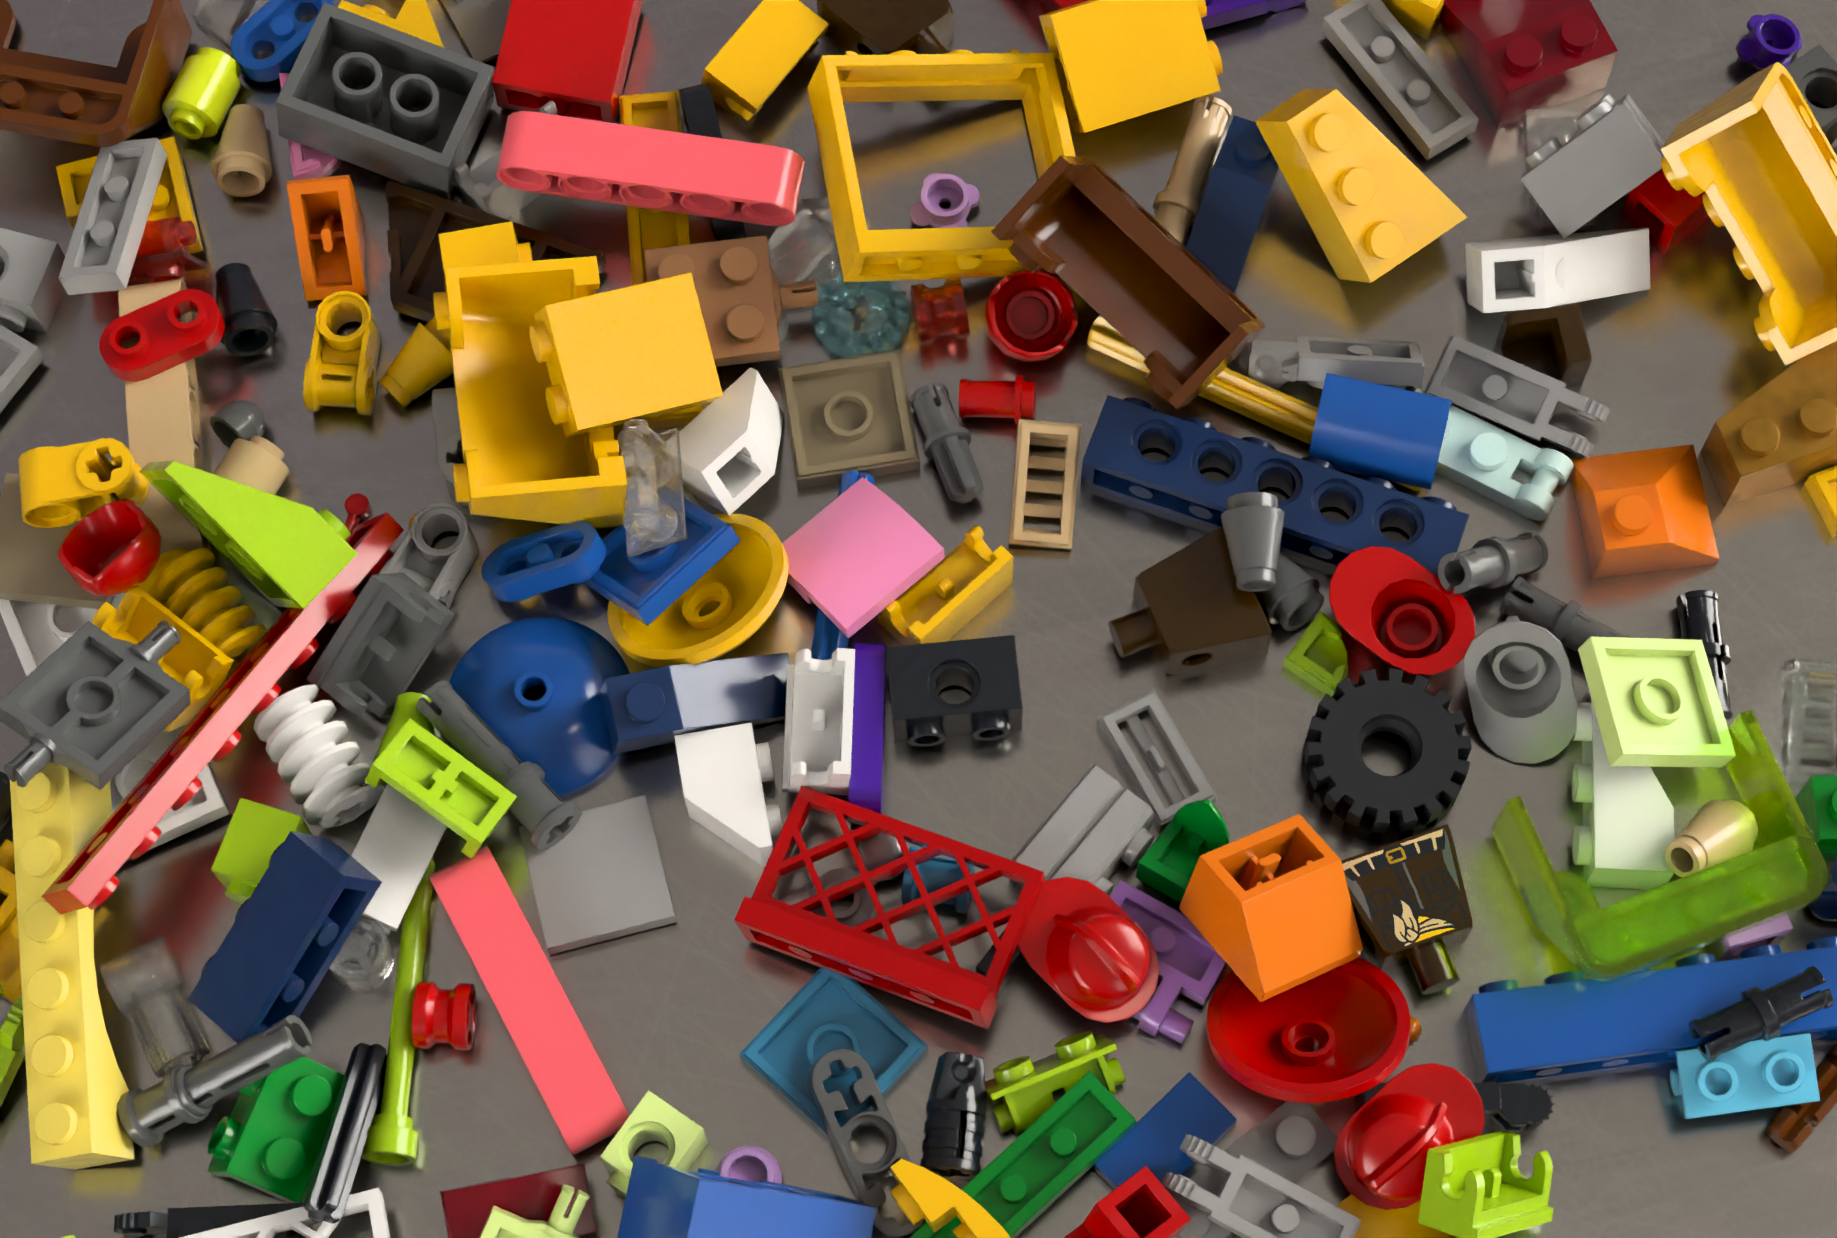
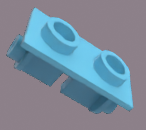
M1810 1033L1775 1037L1769 1041H1764L1763 1039L1752 1040L1718 1056L1711 1062L1705 1060L1698 1048L1675 1051L1678 1068L1670 1070V1083L1673 1094L1675 1096L1682 1095L1685 1119L1820 1101Z

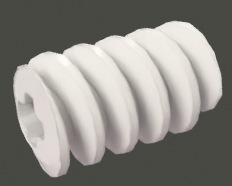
M312 684L301 686L277 697L265 710L258 714L253 729L261 741L267 742L265 750L273 762L279 763L277 771L285 783L291 784L290 793L297 804L303 805L302 814L307 823L327 829L342 826L361 816L378 803L384 789L381 784L376 789L370 785L360 787L365 783L364 780L370 771V765L368 763H358L348 766L358 757L361 750L356 742L338 744L346 736L348 728L344 721L326 723L333 717L337 709L332 700H321L312 703L319 692V688Z

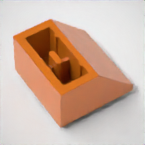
M1300 814L1200 855L1179 906L1182 913L1260 1002L1359 958L1363 950L1341 859Z

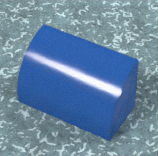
M1326 373L1308 456L1323 459L1338 470L1431 490L1452 400Z

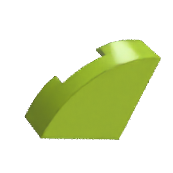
M1323 611L1318 613L1285 658L1283 667L1325 695L1327 693L1332 697L1336 685L1347 678L1348 656L1339 627Z

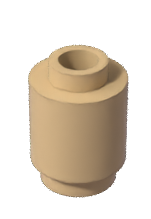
M253 435L249 441L240 438L235 439L213 474L276 495L289 474V469L282 462L285 454L279 447L267 439Z

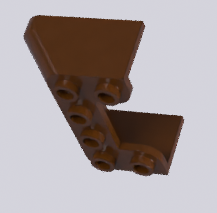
M0 0V130L97 147H109L158 124L165 116L162 111V104L182 68L193 33L180 1L154 0L147 22L132 30L126 38L117 67L8 49L15 29L16 17L7 0Z

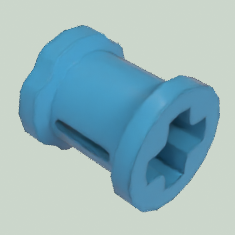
M910 846L909 851L912 853L921 848ZM934 857L916 865L928 894L964 879L956 859ZM967 864L971 875H973L975 866ZM910 869L904 871L901 895L902 904L921 897ZM971 891L944 901L942 904L955 905L958 913L967 914Z

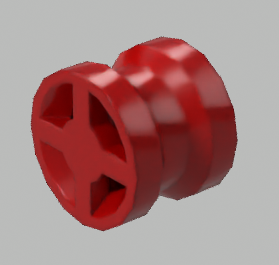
M420 981L417 984L412 1011V1038L415 1048L429 1049L437 1042L450 1043L455 1050L469 1051L471 1049L475 1034L477 1006L474 984L459 983L454 989H439L434 982Z

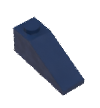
M1234 115L1213 166L1186 248L1237 295L1283 174L1256 123Z
M788 652L707 661L698 664L670 665L605 678L599 693L613 755L675 742V735L751 722L752 726L784 720L787 667L791 665Z

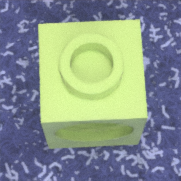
M649 1090L600 1156L606 1170L611 1173L606 1183L624 1198H626L633 1157L638 1147L649 1141H658L665 1144L669 1151L666 1160L662 1164L686 1171L690 1169L708 1144L704 1129Z

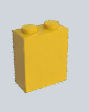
M1088 0L1040 15L1039 19L1049 53L1054 55L1071 131L1076 133L1090 132L1221 91L1217 76L1223 74L1221 56L1215 42L1212 40L1207 42L1201 18L1207 16L1206 1Z
M691 272L546 305L534 314L536 324L530 325L529 328L532 349L539 363L545 361L547 363L552 386L546 387L545 392L548 410L555 425L562 423L566 437L708 404L723 396Z

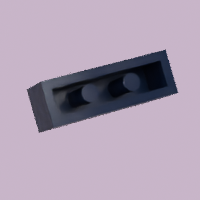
M290 831L285 841L273 852L269 861V867L251 897L238 909L235 923L221 946L205 963L201 972V978L188 1000L236 1043H240L270 1028L273 1024L289 1015H295L299 1018L382 881L330 838Z

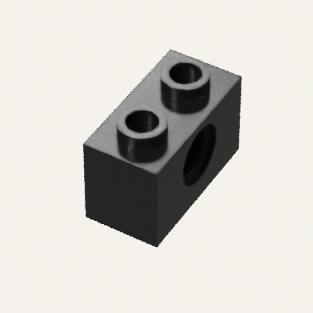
M1014 635L886 647L894 741L908 740L910 745L923 747L940 744L946 740V736L972 734V737L978 740H996L1008 736L1011 730L1022 729L1023 705ZM950 685L965 687L972 694L969 699L959 704L947 703L938 696L942 689Z

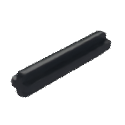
M359 1043L352 1050L303 1203L304 1209L308 1211V1218L317 1223L325 1221L334 1224L344 1214L369 1133V1127L371 1126L384 1084L387 1059L386 1048L377 1043L373 1045Z

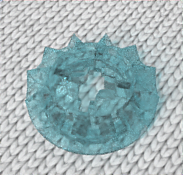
M840 269L836 278L827 284L821 283L818 292L819 306H812V323L817 337L826 348L845 358L892 350L904 337L910 319L906 291H902L894 281L844 282L842 269ZM860 295H866L869 309L877 311V313H867L865 321L861 322L860 331H856L852 312L844 309L854 308L856 301L860 299Z

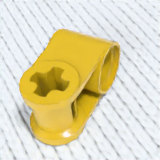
M350 291L335 292L327 296L319 304L315 314L316 319L311 353L304 372V405L306 410L311 412H318L321 406L356 408L358 414L369 416L372 414L376 399V371L381 345V332L364 298ZM356 321L361 323L359 329L350 335H336L337 330L348 322Z
M100 438L95 441L60 447H37L27 450L18 458L22 519L25 523L34 527L57 528L71 525L80 521L102 505L117 501L111 494L114 492L120 500H132L138 507L143 505L149 494L150 483L139 472L142 468L134 462L130 450L122 442L113 438ZM106 453H109L114 460L110 461Z

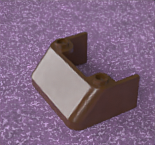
M1060 155L991 231L1000 241L1012 240L1014 242L1008 250L1033 274H1037L1041 268L1052 274L1057 273L1145 357L1143 361L1150 370L1144 380L1160 397L1172 404L1176 409L1189 404L1265 328L1264 323L1243 301L1107 172L1087 157Z

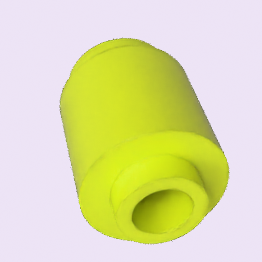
M202 47L198 49L195 55L186 58L162 104V111L168 119V124L176 133L194 140L201 137H213L217 134L241 88L239 80L241 68L231 56L215 48Z

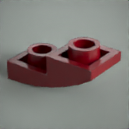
M576 1164L514 1178H503L440 1191L448 1238H479L493 1206H497L527 1220H544L548 1222L563 1184L574 1187V1194L565 1212L567 1214L578 1190L590 1196L585 1164ZM591 1198L587 1200L573 1231L577 1236L596 1232Z

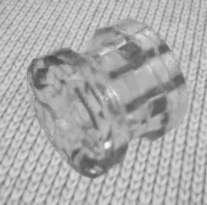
M362 915L329 970L343 987L355 992L370 991L381 986L390 977L395 966V951L383 928L374 919ZM369 949H370V955H369V958H368V957H367V953H368V951H369ZM350 961H358L359 964L350 963Z

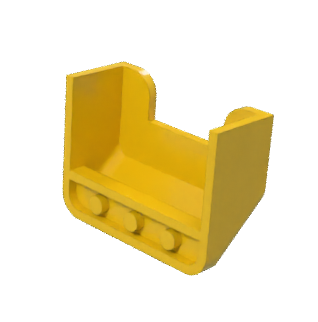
M1776 62L1753 74L1679 123L1660 150L1664 155L1661 157L1663 172L1675 190L1685 189L1694 197L1706 192L1703 194L1702 200L1707 214L1717 227L1720 228L1725 225L1736 244L1733 248V255L1740 271L1748 280L1755 278L1764 293L1758 305L1760 316L1754 318V327L1757 335L1768 351L1777 350L1786 366L1837 341V155L1795 81L1786 68L1779 62Z

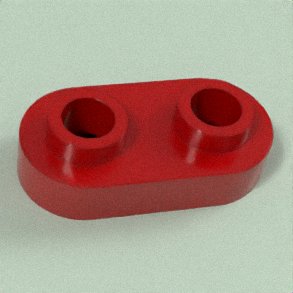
M185 289L113 320L101 334L99 350L113 375L125 381H142L212 350L223 337L225 322L213 297L201 290ZM192 311L198 312L197 317L191 322H179L182 315ZM131 337L140 338L134 347L121 348L122 343Z

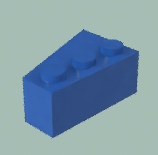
M635 1155L617 1237L871 1238L877 1207L843 1195L765 1180L754 1182L720 1176L719 1171L698 1168L697 1172L679 1170L659 1163L656 1159Z

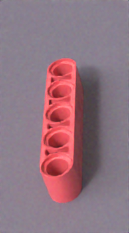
M519 111L508 115L496 176L503 184L527 192L766 226H785L793 223L796 219L805 162L798 153L778 146L539 112Z
M488 846L479 849L472 859L465 856L429 875L431 883L572 1155L574 1156L617 1133L628 1119L629 1114Z

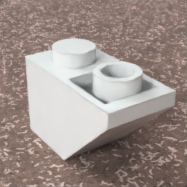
M750 367L723 392L722 397L708 405L663 446L661 450L691 494L730 516L775 474L785 414L759 372Z
M752 722L675 735L683 794L689 817L761 866H766L773 850L772 844L776 843L783 828L779 803L766 805L762 782L775 780L768 742L755 744Z

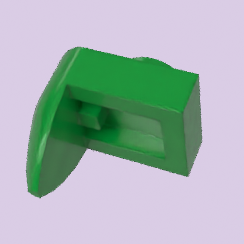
M1210 799L1189 802L1178 809L1172 821L1138 862L1135 878L1181 903L1199 856L1230 843V834L1225 820Z

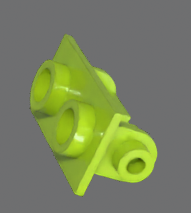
M1084 1031L1057 1042L1054 1045L1057 1053L1032 1063L1030 1056H1023L994 1068L993 1074L995 1078L985 1082V1092L992 1100L998 1098L1002 1100V1104L992 1107L994 1118L1001 1133L1014 1129L1015 1133L1018 1134L1026 1130L1055 1103L1051 1092L1063 1088L1065 1094L1089 1071L1112 1095L1116 1094L1115 1086L1126 1082L1124 1073L1116 1057L1105 1061L1103 1056L1116 1051V1044L1103 1034L1094 1037L1092 1031Z

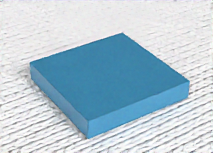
M820 968L739 1053L741 1061L831 1142L808 1087V1076L813 1064L830 1051L837 1049L852 1050L860 1054L867 1061L884 1098L928 1051V1045L855 980ZM837 1062L829 1064L831 1076L823 1081L824 1089L827 1093L839 1091L848 1110L834 1113L838 1124L841 1126L854 1115L872 1111L873 1108L868 1098L857 1106L853 1101L849 1086L858 1080L853 1068L842 1071Z

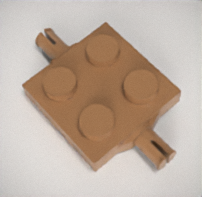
M767 235L644 250L647 282L692 273L716 367L781 359L778 329L783 315L782 310L819 306L816 280L779 285L770 264Z

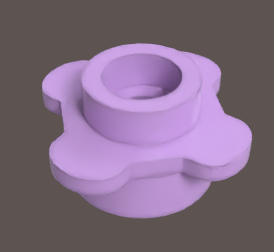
M941 173L930 174L923 181L920 202L913 204L911 207V219L918 226L932 225L937 228L968 227L966 218L971 208L979 204L980 193L974 185L966 184L958 176ZM949 202L951 206L948 209H942L940 203Z

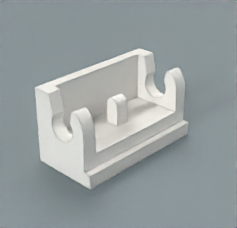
M837 648L832 653V659L829 660L813 659L809 649H802L796 652L794 665H788L782 792L798 793L802 785L824 794L847 795L851 776L855 649Z
M388 783L351 855L382 881L357 923L389 935L391 930L397 932L402 918L447 826Z

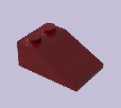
M1444 0L1439 19L1497 128L1605 88L1618 53L1614 42L1589 0Z

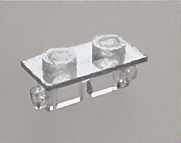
M643 419L626 421L623 425V430L618 434V445L621 449V456L624 458L627 481L623 526L626 529L627 555L632 557L687 539L679 430L674 428L657 434L649 428L648 422Z

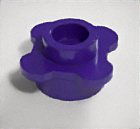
M1776 14L1754 15L1747 22L1748 35L1746 39L1739 41L1736 51L1743 61L1751 62L1761 69H1765L1776 62L1786 67L1791 64L1792 55L1799 52L1803 43L1799 30L1786 17Z

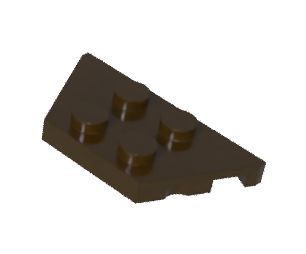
M388 180L385 186V193L389 212L387 236L388 252L391 258V271L389 273L390 299L395 311L429 322L435 316L433 292H445V275L438 234L511 221ZM513 222L518 244L530 243L533 261L596 256L599 274L603 272L606 266L603 252Z

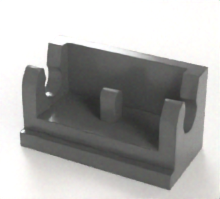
M405 573L372 575L306 679L322 688L343 707L358 716H362L367 708L380 718L389 717L395 708L396 697L405 693L455 614Z

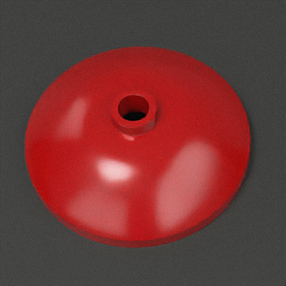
M1359 957L1263 1002H1260L1235 972L1231 971L1219 983L1210 999L1207 1009V1036L1210 1048L1219 1064L1229 1075L1247 1088L1260 1094L1289 1102L1325 1103L1363 1093L1386 1079L1405 1056L1410 1040L1411 1018L1406 998L1397 984L1380 968Z

